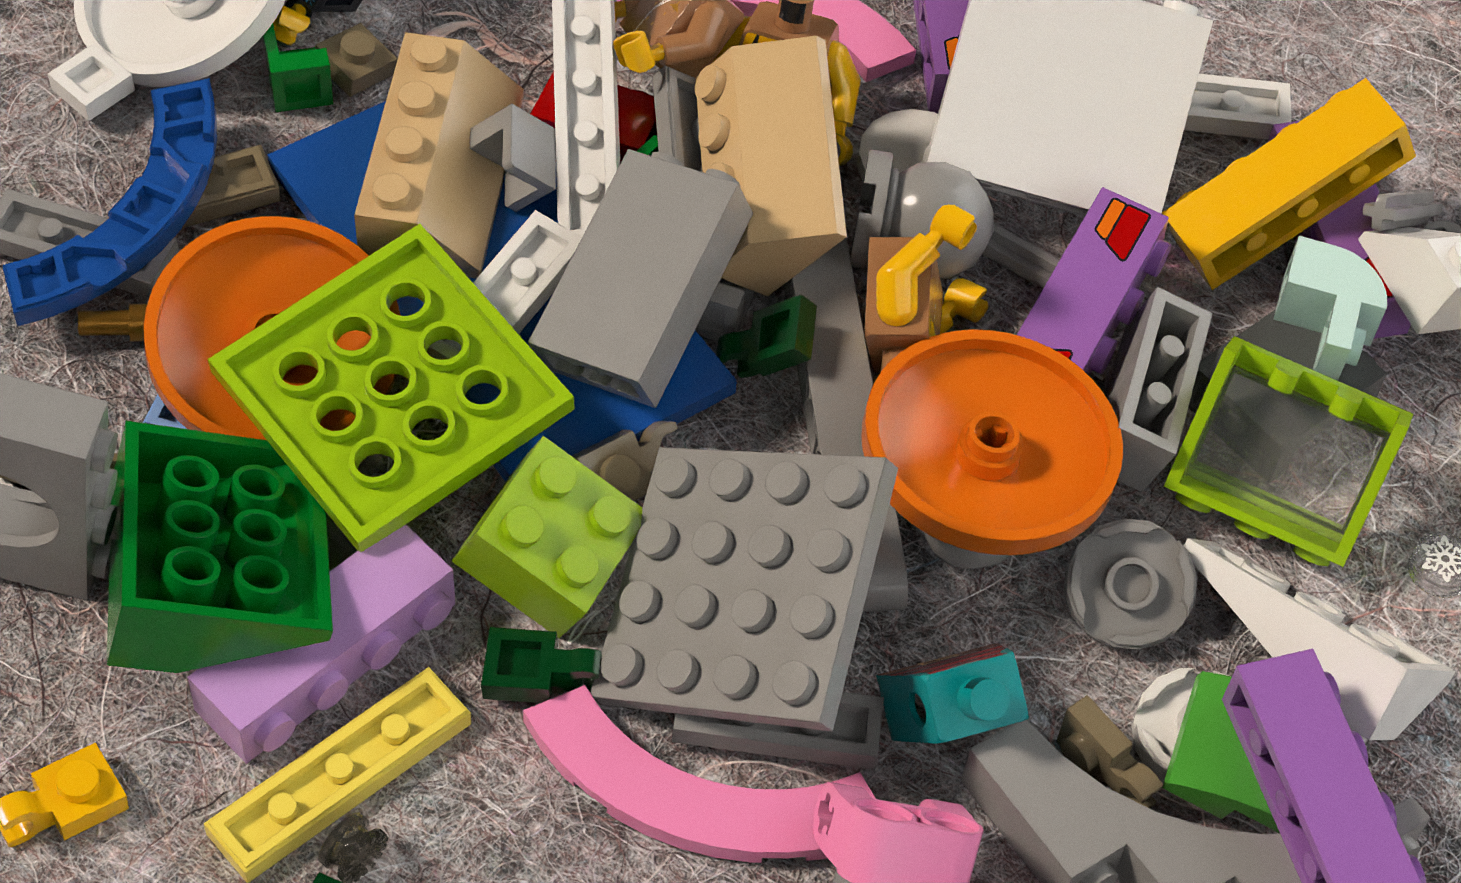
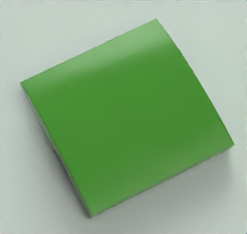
M1202 671L1195 678L1162 788L1220 819L1236 810L1280 833L1222 701L1232 677Z

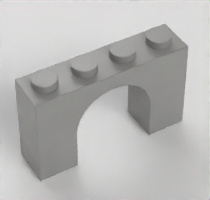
M0 373V475L30 489L24 490L0 484V578L88 600L96 577L103 579L108 577L110 537L117 515V506L110 504L117 481V470L111 469L110 465L114 457L118 437L117 432L108 430V401Z

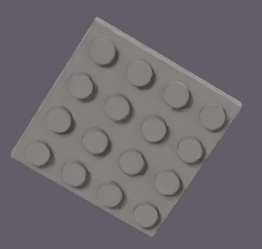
M659 447L642 507L641 528L631 546L602 649L599 679H594L590 692L594 700L605 706L833 731L898 467L886 457Z

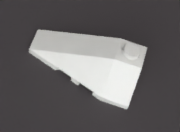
M1412 227L1384 231H1364L1358 239L1415 332L1417 334L1461 329V233Z
M1187 538L1184 547L1190 553L1193 564L1272 658L1314 649L1323 671L1331 673L1338 685L1341 699L1340 707L1351 731L1358 732L1365 744L1368 740H1395L1449 684L1455 673L1451 668L1380 628L1376 633L1357 624H1351L1349 627L1341 623L1345 617L1342 613L1343 609L1325 599L1322 601L1299 591L1296 592L1294 597L1286 594L1291 584L1285 578L1216 542Z

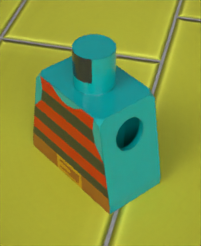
M990 644L876 675L881 697H884L883 706L892 741L938 744L1029 719L1015 655L1012 650L999 644ZM916 694L924 704L925 718L920 719L915 706Z

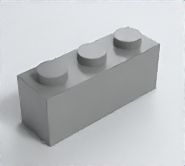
M1159 287L1154 290L1137 311L1131 324L1125 326L1106 392V397L1117 416L1118 428L1121 429L1123 440L1122 467L1117 481L1140 492L1146 489L1177 453L1213 314Z

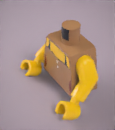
M779 0L778 4L769 1L760 2L751 17L744 16L742 23L714 61L732 46L818 36L825 39L836 141L841 151L838 160L839 166L845 165L853 154V145L850 139L845 136L846 127L853 126L861 79L847 47L839 42L838 24L833 19L812 14L814 0Z
M948 204L942 206L936 212L931 222L930 232L925 236L918 233L915 237H869L865 339L873 370L876 373L880 374L896 355L914 343L945 333L953 327L952 319L957 314L976 323L987 312L989 304L986 300L981 299L986 294L987 289L964 278H957L952 281L946 291L943 303V290L937 264L940 253L937 249L945 241L962 250L968 245L977 230V225L974 222L975 217L956 205Z

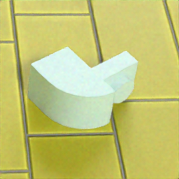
M1298 236L1284 274L1273 320L1320 332L1321 338L1313 370L1338 381L1344 365L1356 366L1363 345L1371 346L1387 309L1386 289L1373 267L1355 253L1332 244Z

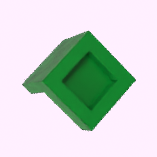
M272 23L263 35V43L275 112L334 105L327 48L315 49V47L279 52Z

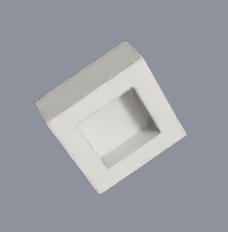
M95 43L48 73L51 90L88 121L135 91L132 74Z

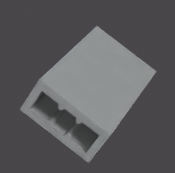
M628 149L528 341L532 350L545 365L555 373L656 408L753 215L739 182L720 170L708 169L706 173L687 168L679 160L663 152H653L649 156Z

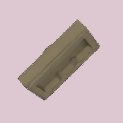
M261 145L214 158L207 186L195 210L182 228L281 201L279 186Z

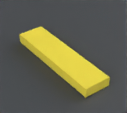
M428 667L204 823L206 835L245 882L249 883L470 726L471 712Z

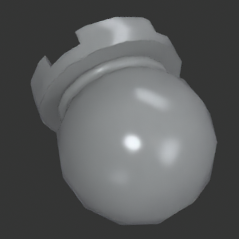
M869 149L859 205L868 206L871 209L870 214L859 212L850 256L852 268L868 271L869 237H915L918 233L925 236L930 232V225L936 212L942 206L948 204L956 205L975 217L974 222L977 225V230L971 241L962 250L945 241L942 242L937 249L940 253V257L937 259L940 279H951L975 266L994 232V219L988 194L971 172L946 162H920L899 173L898 168H892L893 153Z

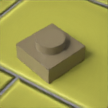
M362 23L346 29L315 46V49L327 48L331 79L350 97L393 76L398 59Z

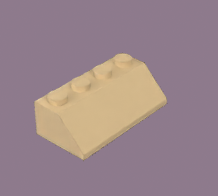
M405 32L354 217L357 246L369 256L413 227L421 224L467 277L477 278L483 270L504 182L505 170L502 166L470 149V131L472 127L510 104L521 108L524 89L466 41Z
M818 36L732 46L711 65L703 68L700 74L695 77V95L697 97L699 123L698 140L701 149L702 172L706 173L708 169H716L735 178L739 182L740 188L753 212L721 278L766 296L772 294L847 238L826 40Z

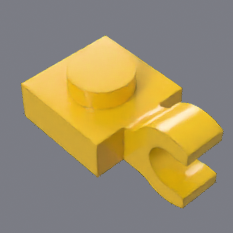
M95 742L32 772L31 778L36 791H16L1 797L0 832L8 847H14L28 841L39 832L56 825L65 841L128 810L127 795Z

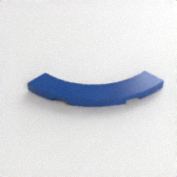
M210 78L150 90L154 108V128L149 148L150 157L142 176L135 179L125 195L108 212L109 219L84 238L76 235L50 250L2 265L17 327L53 317L81 306L110 291L142 269L179 233L195 210L207 186L214 164L217 144V117Z

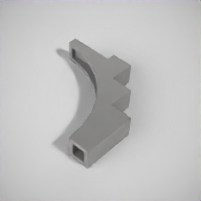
M1028 719L1011 724L969 750L961 782L1040 883H1115L1117 879L1121 883H1301L1280 833L1259 834L1209 828L1156 812L1105 787L1061 755ZM1411 796L1393 806L1397 816V831L1408 854L1416 856L1421 850L1420 845L1416 841L1431 817Z

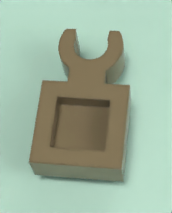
M672 421L654 422L643 431L640 442L637 441L633 430L623 429L572 455V457L628 498L635 501L647 493L652 475L651 471H653L663 437L673 433L678 427L676 422Z
M1088 695L1067 708L1056 740L1060 745L1063 756L1105 787L1108 785L1113 791L1148 808L1155 806L1157 801L1152 796L1162 789L1163 784L1148 766L1137 762L1130 755L1133 743Z

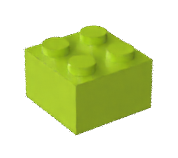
M542 436L513 470L452 559V562L546 630L556 631L557 637L560 638L588 612L641 528L643 508L545 436Z

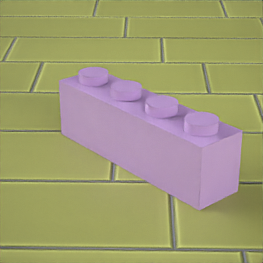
M404 525L361 553L358 550L329 572L333 633L330 641L200 668L187 677L194 710L246 764L263 751L271 752L282 746L293 734L295 727L318 709L323 711L334 706L345 695L350 684L370 669L378 670L386 666L398 654L401 645L422 629L431 630L437 627L449 615L452 607L455 605L453 569L407 525Z

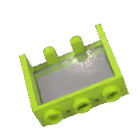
M1234 336L1223 350L1164 487L1177 492L1175 495L1176 500L1193 510L1209 513L1213 508L1235 518L1234 525L1253 537L1269 539L1273 535L1295 545L1293 551L1301 558L1313 564L1329 566L1330 562L1344 567L1409 429L1414 414Z

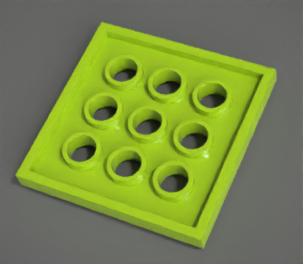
M421 224L413 227L207 359L211 373L360 553L400 529L575 410L574 396ZM401 297H416L424 303L418 312L408 316H400L389 310L391 304ZM353 330L363 331L371 336L368 344L358 350H345L336 344L343 334ZM443 339L456 341L462 346L456 356L446 360L435 359L427 353L428 348L433 343ZM297 365H309L318 371L315 378L304 385H290L283 380L285 373ZM388 374H399L409 380L407 387L394 395H384L374 389L376 382ZM480 383L492 384L501 391L494 401L487 404L472 403L465 397V394L472 386ZM345 409L355 415L353 423L343 430L331 431L320 425L322 418L332 410ZM424 419H439L448 426L445 433L434 440H422L412 434L415 425ZM382 454L394 461L392 468L381 476L370 477L358 471L359 464L370 455Z

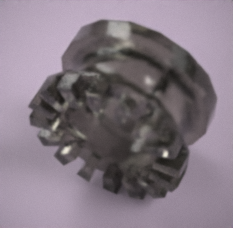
M361 812L353 813L342 820L328 835L318 854V861L326 869L338 867L337 877L343 883H353V881L356 883L360 880L361 875L364 877L368 873V869L365 866L368 864L373 868L376 863L372 858L380 859L383 855L381 851L387 847L386 842L389 838L387 834L380 828L368 830L369 820Z

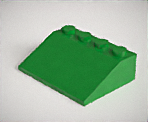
M125 421L114 468L117 470V481L111 499V505L117 506V515L110 537L107 665L181 673L330 641L333 633L326 512L267 440Z

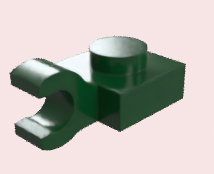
M800 294L754 311L752 328L722 335L718 339L716 356L722 363L729 360H738L737 375L741 378L753 377L757 374L766 376L811 360L817 305Z
M490 627L481 681L483 699L542 703L551 699L553 686L560 687L569 692L586 685L589 692H591L594 679H599L602 651L590 648L558 649L556 631Z

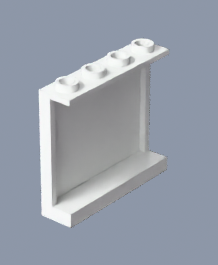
M969 0L930 145L925 149L922 162L949 163L970 171L986 190L1084 217L1102 187L1162 213L1213 20L1197 16L1199 11L1197 7L1174 0H1165L1163 6L1143 0Z

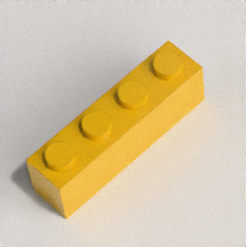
M1364 78L1351 88L1333 95L1324 106L1298 123H1293L1283 128L1274 139L1250 155L1233 161L1224 172L1197 190L1183 194L1174 205L1163 211L1162 214L1169 217L1167 225L1178 246L1209 287L1214 290L1415 158L1416 154L1404 121L1372 84Z

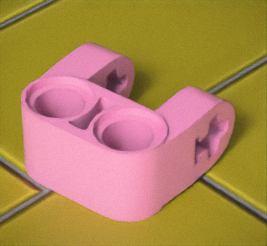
M827 782L823 785L816 801L813 820L814 838L817 845L836 867L837 873L851 883H970L984 831L983 827L974 820L965 807L958 803L926 798L921 801L919 806L872 799L862 787Z

